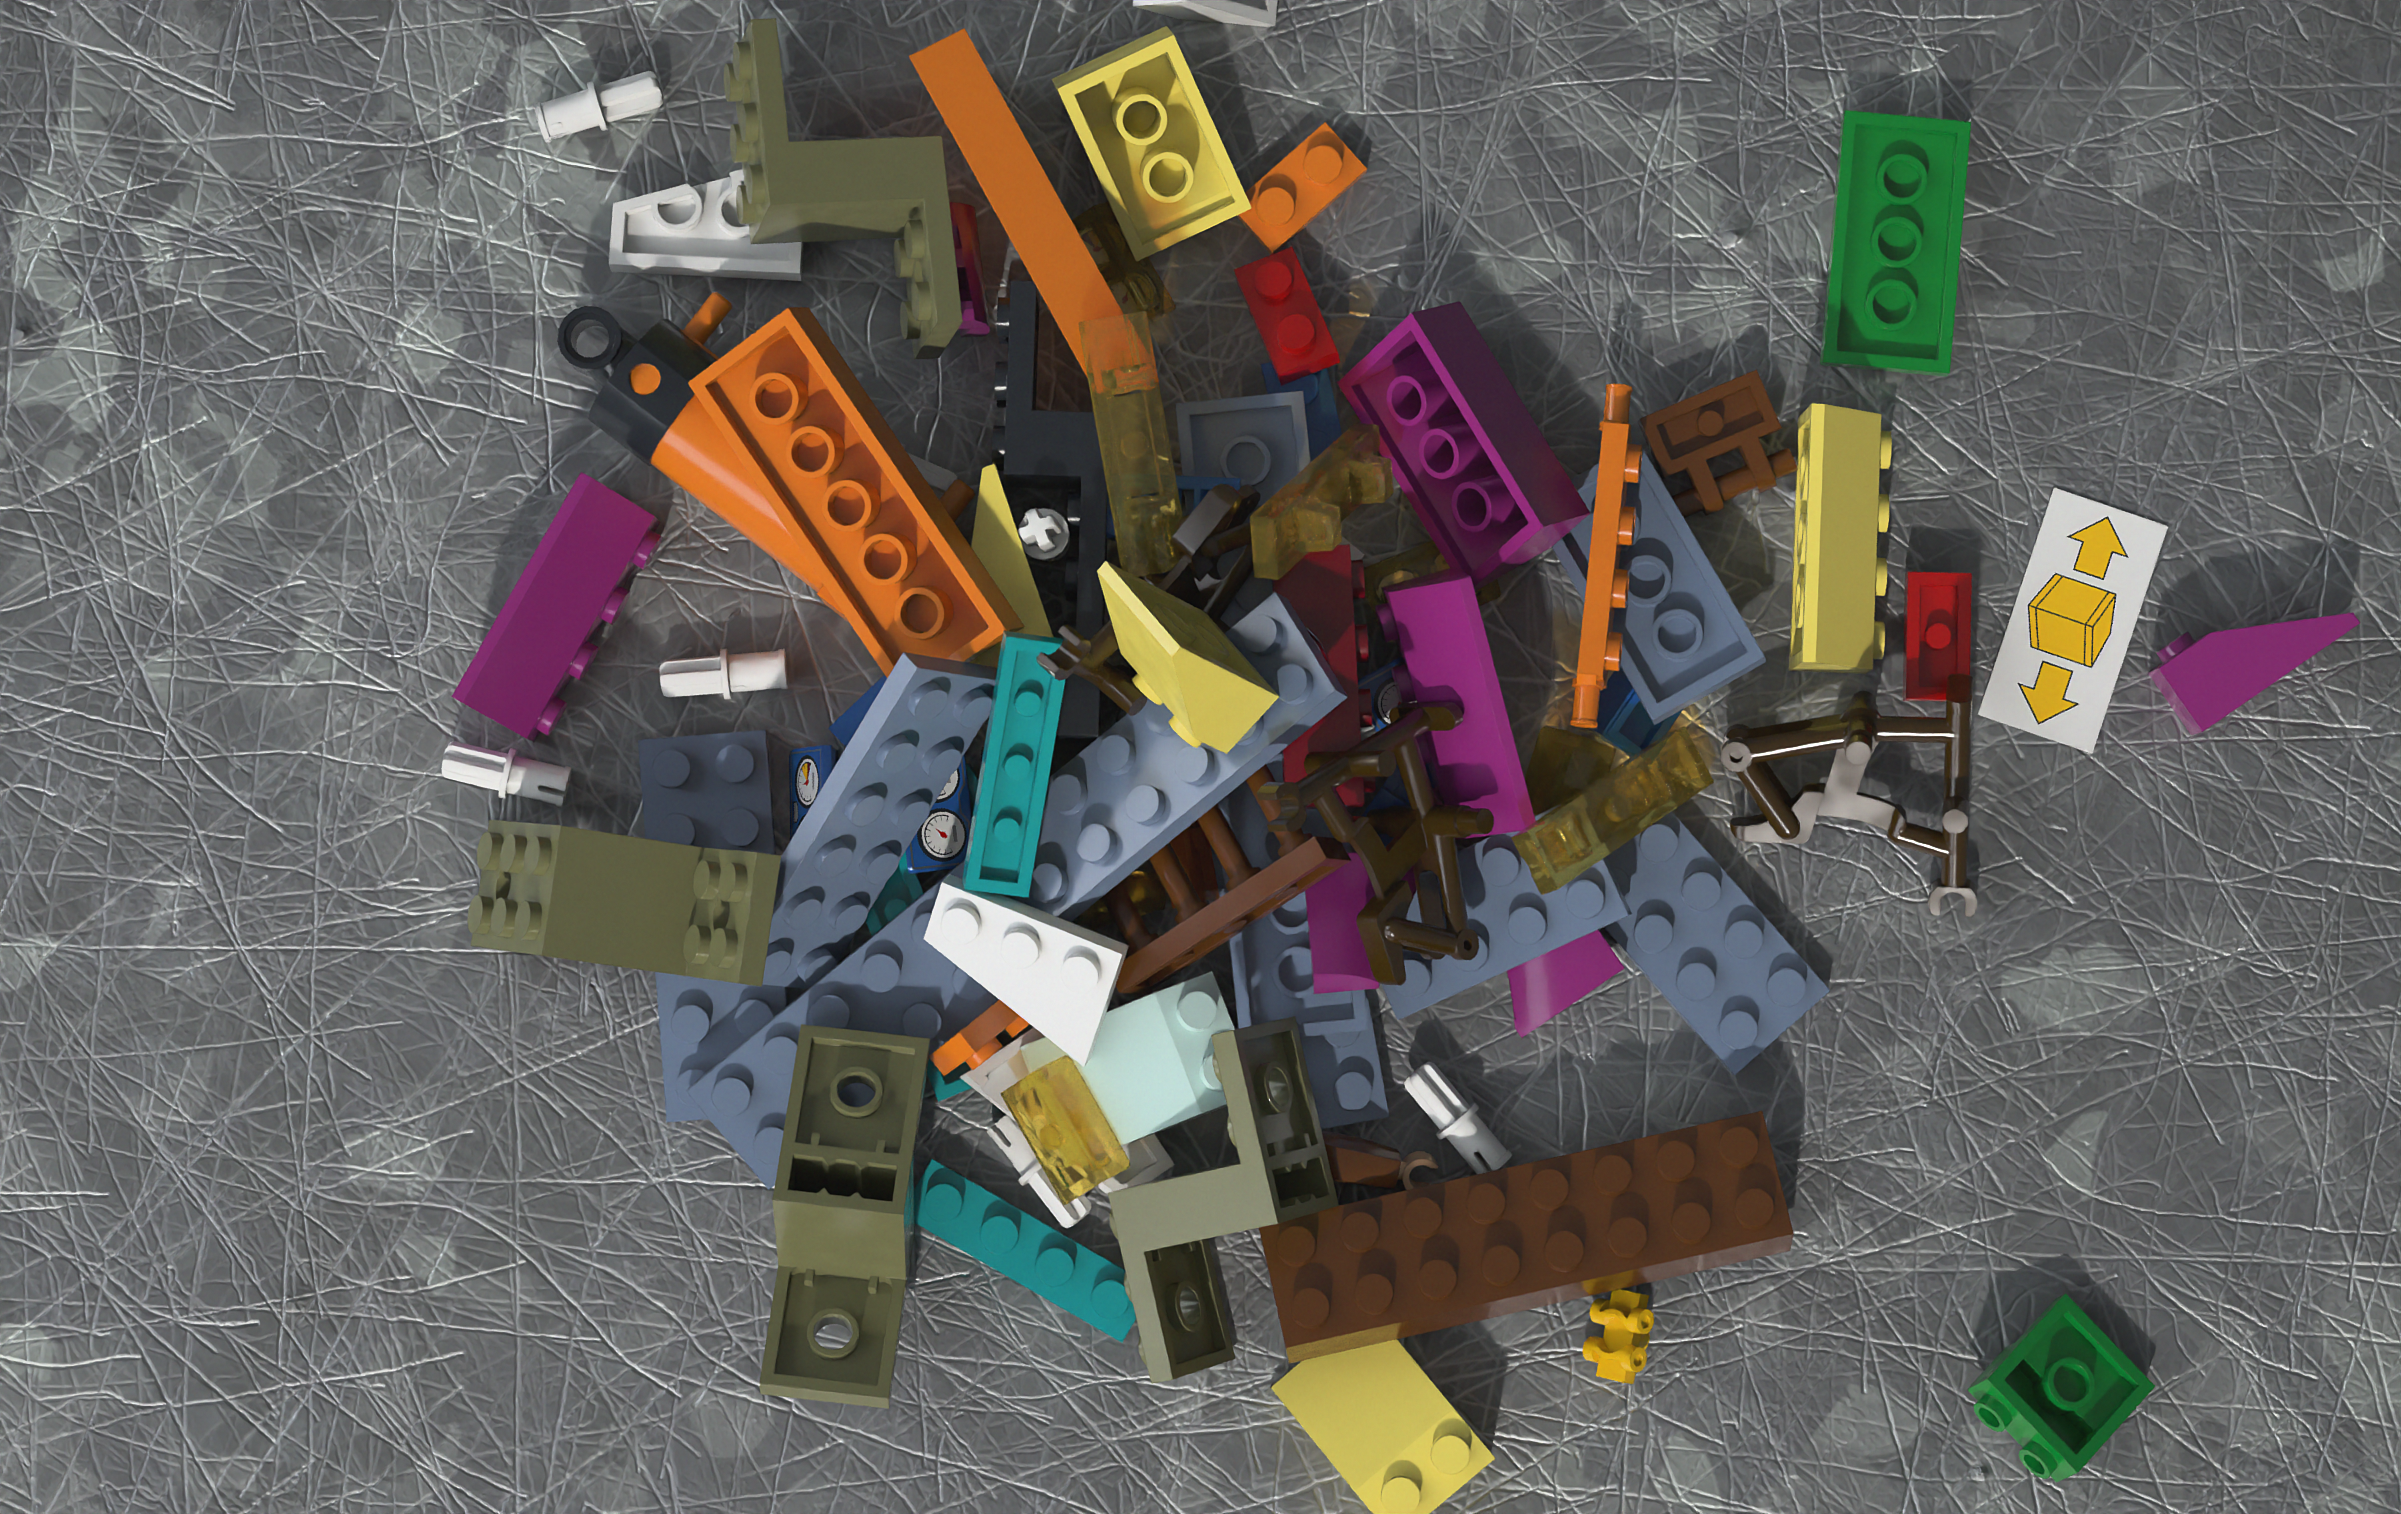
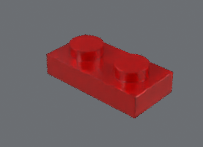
M1293 247L1233 269L1237 284L1281 386L1340 363L1337 348Z
M1905 573L1903 701L1946 702L1947 677L1951 674L1970 675L1972 573Z

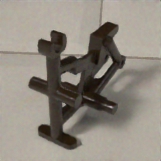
M1228 484L1216 485L1207 493L1192 513L1183 516L1177 522V532L1171 539V545L1178 563L1170 573H1161L1146 559L1136 562L1129 573L1204 611L1225 634L1231 628L1220 619L1270 544L1278 540L1286 532L1290 524V518L1281 510L1276 509L1268 515L1244 523L1259 503L1260 493L1249 484L1242 486L1239 490ZM1247 545L1228 575L1223 579L1217 571L1219 558L1222 554ZM1111 619L1089 641L1069 624L1063 625L1058 631L1064 637L1061 646L1050 655L1041 652L1036 658L1037 663L1059 681L1065 680L1074 673L1091 682L1130 716L1140 712L1147 702V697L1132 681V678L1137 674L1136 670L1133 667L1129 669L1124 665L1113 666L1106 661L1119 649Z
M1951 674L1947 677L1946 718L1881 716L1874 695L1868 691H1859L1853 695L1847 709L1840 714L1749 728L1743 724L1730 726L1723 736L1721 762L1727 770L1736 773L1762 811V814L1732 818L1730 820V827L1733 835L1738 840L1744 842L1803 844L1810 839L1817 816L1841 817L1872 824L1886 830L1889 841L1897 846L1941 858V878H1937L1929 890V909L1932 915L1940 916L1942 897L1947 893L1955 892L1962 895L1965 899V916L1973 917L1977 910V889L1975 884L1970 879H1967L1973 677L1967 674ZM1880 741L1945 743L1942 832L1907 822V814L1902 805L1877 796L1858 792L1866 764L1870 760L1875 746ZM1836 750L1826 785L1825 783L1806 782L1793 798L1790 797L1766 762Z
M1453 702L1401 703L1390 710L1389 719L1391 723L1347 751L1309 752L1304 760V768L1308 775L1297 782H1267L1257 792L1259 800H1280L1281 803L1279 816L1267 824L1269 832H1292L1301 828L1307 816L1305 807L1314 803L1334 838L1342 843L1349 842L1359 855L1369 875L1375 895L1359 912L1356 922L1373 976L1376 981L1384 985L1401 986L1405 983L1406 971L1403 949L1418 952L1423 958L1428 960H1440L1445 955H1450L1455 960H1472L1477 955L1479 949L1478 936L1474 930L1469 928L1455 838H1466L1472 834L1490 833L1494 826V816L1486 808H1471L1467 805H1444L1439 799H1436L1416 739L1427 731H1449L1459 726L1463 722V713L1458 705ZM1397 762L1410 805H1393L1387 809H1371L1366 817L1351 816L1336 788L1353 777L1391 776L1396 769ZM1378 834H1387L1394 838L1385 847ZM1412 866L1422 923L1406 919L1413 896L1408 881L1401 879ZM1437 876L1440 881L1447 928L1444 926Z

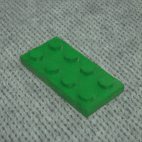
M1844 110L1842 113L1820 365L1944 377L1950 374L1971 122Z

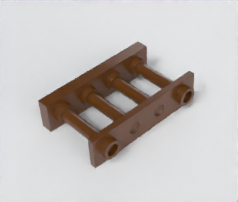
M1265 764L1246 779V782L1266 819L1270 822L1279 816L1281 803L1280 800L1258 799L1257 792L1262 785L1267 782H1276L1267 764ZM1218 803L1197 820L1230 879L1226 883L1228 893L1211 904L1208 900L1201 901L1169 842L1149 859L1178 911L1174 918L1177 926L1160 937L1157 933L1150 934L1122 881L1101 897L1125 943L1129 945L1126 959L1123 962L1116 982L1119 993H1147L1349 863L1351 859L1342 842L1330 837H1313L1312 833L1304 834L1302 828L1292 832H1274L1281 844L1277 851L1280 859L1261 870L1260 867H1252Z

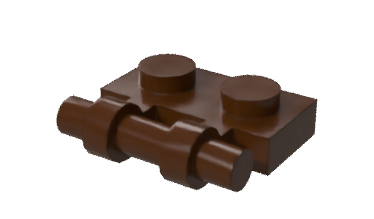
M1757 369L1644 416L1637 421L1662 480L1686 470L1692 488L1671 496L1684 518L1703 511L1705 516L1724 509V501L1753 489L1758 494L1777 486L1776 479L1797 471L1796 462L1788 447L1766 456L1760 443V438L1777 432L1782 427ZM1739 448L1745 465L1713 478L1706 461Z

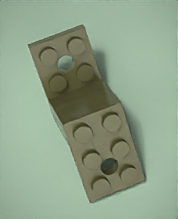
M776 18L750 19L741 42H734L732 63H726L724 66L725 97L727 102L736 101L738 124H732L730 128L731 157L734 163L742 162L744 185H738L736 192L737 216L740 224L749 223L750 243L770 244L901 238V240H896L894 243L893 259L897 278H905L908 301H902L900 308L902 336L905 340L912 339L914 360L940 358L963 322L942 136L789 142Z
M489 820L488 832L481 836L477 849V864L482 870L479 893L472 899L468 910V929L472 933L471 946L762 987L781 856L759 852L703 848L561 825Z
M1295 1016L1211 1035L1214 1046L1213 1068L1217 1079L1222 1083L1229 1112L1227 1120L1228 1134L1233 1145L1237 1148L1240 1161L1172 1175L1108 1192L1111 1205L1110 1226L1113 1234L1119 1241L1126 1271L1124 1287L1129 1300L1134 1306L1140 1333L1138 1342L1139 1353L1142 1361L1148 1368L1151 1384L1174 1380L1235 1359L1208 1238L1278 1224L1339 1206Z
M805 1024L800 1026L772 1200L778 1269L759 1382L760 1394L889 1409L915 1236L913 1162L930 1054V1038ZM854 1083L865 1084L875 1093L874 1098L868 1104L861 1107H851L844 1104L838 1095L844 1087ZM839 1324L846 1327L852 1334V1337L842 1348L832 1350L826 1349L815 1340L817 1332L826 1325Z

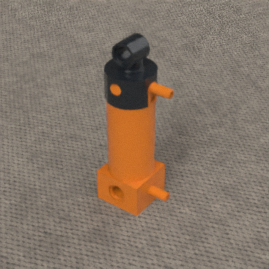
M712 292L683 330L669 319H662L651 327L639 341L625 331L608 311L600 307L583 306L574 309L564 317L558 328L557 338L561 354L576 371L592 377L603 386L589 411L588 419L645 464L655 466L814 589L826 606L849 623L688 384L690 380L720 359L703 345L730 312L732 303L718 292ZM592 326L606 329L609 334V343L605 351L595 357H584L578 354L576 348L577 339L582 331ZM957 479L953 481L939 500L955 522L973 499L975 492L966 483Z

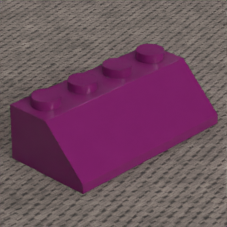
M1460 301L1412 312L1337 382L1450 568L1456 567L1471 576L1475 591L1551 548L1590 514L1589 509Z
M580 472L451 697L532 742H535L540 732L549 736L566 709L567 702L560 699L571 677L573 676L581 680L598 653L599 647L594 645L592 641L602 623L606 621L613 625L627 604L631 592L623 587L635 566L644 570L657 552L663 537L655 531L661 522L651 513L592 477Z
M1456 567L1381 587L1385 603L1375 605V611L1384 642L1387 643L1394 640L1396 642L1402 665L1392 667L1391 670L1400 702H1453L1458 705L1463 713V722L1456 728L1449 731H1427L1416 738L1424 764L1429 765L1434 784L1432 789L1435 798L1439 799L1444 805H1467L1471 808H1486L1492 812L1494 816L1492 831L1488 834H1472L1466 838L1536 828L1535 816L1471 576Z

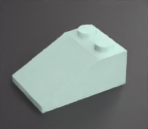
M1212 971L1106 1012L1092 1056L1085 1067L1047 1037L1020 1047L1066 1168L1227 1106L1222 1083L1217 1079L1213 1068L1214 1046L1211 1035L1235 1030Z

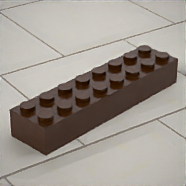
M1763 1111L1339 1205L1282 1223L1259 1227L1289 1363L1787 1252L1791 1249L1794 1235Z

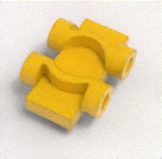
M1618 1289L1611 1292L1610 1300L1597 1298L1591 1304V1320L1605 1325L1603 1338L1597 1336L1588 1337L1584 1342L1582 1350L1583 1357L1586 1360L1598 1363L1596 1376L1634 1384L1636 1373L1642 1371L1646 1365L1647 1354L1645 1350L1649 1344V1332L1654 1324V1315L1651 1310L1647 1309L1649 1295Z

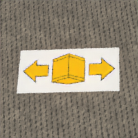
M2054 487L1978 715L2092 754L2168 526Z

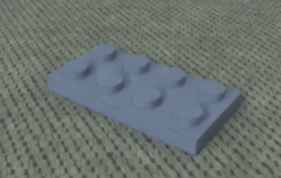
M1642 448L1639 483L1628 482L1625 504L1627 507H1636L1633 545H1621L1619 569L1629 570L1628 599L1626 608L1615 607L1612 632L1623 633L1620 667L1653 724L1656 725L1766 662V658ZM1599 464L1571 479V482L1589 509L1590 514L1551 547L1583 603L1585 601Z
M1579 797L1536 815V828L1495 834L1458 851L1469 928L1474 930L1478 936V953L1472 960H1455L1450 955H1445L1440 960H1428L1423 958L1418 952L1403 949L1406 971L1405 983L1401 986L1381 984L1397 1020L1412 1015L1632 914ZM1437 876L1444 926L1447 928L1440 881ZM1416 890L1407 913V920L1422 923Z
M1661 799L1654 803L1603 849L1632 912L1631 915L1603 927V929L1732 1075H1736L1831 991Z

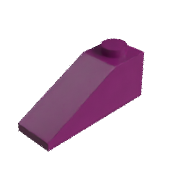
M2354 613L2210 632L2197 638L2195 641L2187 631L2156 652L2162 663L2148 672V674L2192 736L2211 727L2353 629L2360 622Z

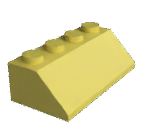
M1812 403L1798 417L1789 671L1866 674L1873 670V659H1883L1885 624L1884 621H1874L1875 596H1884L1886 592L1887 559L1877 557V532H1887L1889 495L1879 494L1880 469H1889L1892 437L1891 431L1881 430V414L1828 404Z

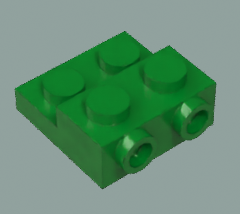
M2065 1293L2056 1298L2016 1342L2006 1346L1967 1390L1977 1400L1974 1404V1411L1981 1422L1996 1432L2006 1430L2023 1447L2019 1451V1458L2023 1465L2037 1477L2048 1479L2051 1476L2057 1483L2077 1474L2154 1389L2155 1385Z

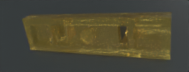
M1141 311L1079 322V332L1121 569L1136 577L1171 571L1178 563L1171 545V539L1177 532L1176 526L1177 522L1182 518V511L1147 312ZM1141 390V393L1114 397V395ZM1159 492V495L1131 498L1133 496Z
M1355 423L1250 516L1254 577L1279 580L1308 552L1332 551L1342 542L1341 522L1361 504L1384 503L1393 495L1392 461L1389 458L1378 456L1380 446L1379 425Z
M1683 726L1666 733L1511 837L1520 856L1529 866L1531 877L1540 894L1544 895L1558 890L1714 783V780L1686 727Z

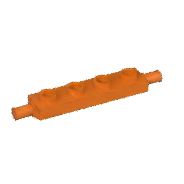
M1613 383L1606 385L1603 421L1599 423V430L1602 431L1577 678L1572 679V687L1575 690L1570 725L1581 728H1597L1600 690L1607 687L1608 670H1620L1623 633L1612 632L1615 607L1626 608L1629 590V570L1619 569L1621 545L1632 546L1635 533L1636 507L1625 506L1628 482L1639 483L1642 465V445L1632 444L1631 425L1628 423L1633 389L1625 384Z

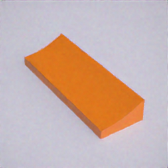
M965 28L910 55L909 58L1095 393L1105 394L1109 403L1131 393L1152 364Z
M809 307L786 308L688 382L705 410L887 678L903 652L970 663L1002 642L1003 631L1017 632L1025 627Z

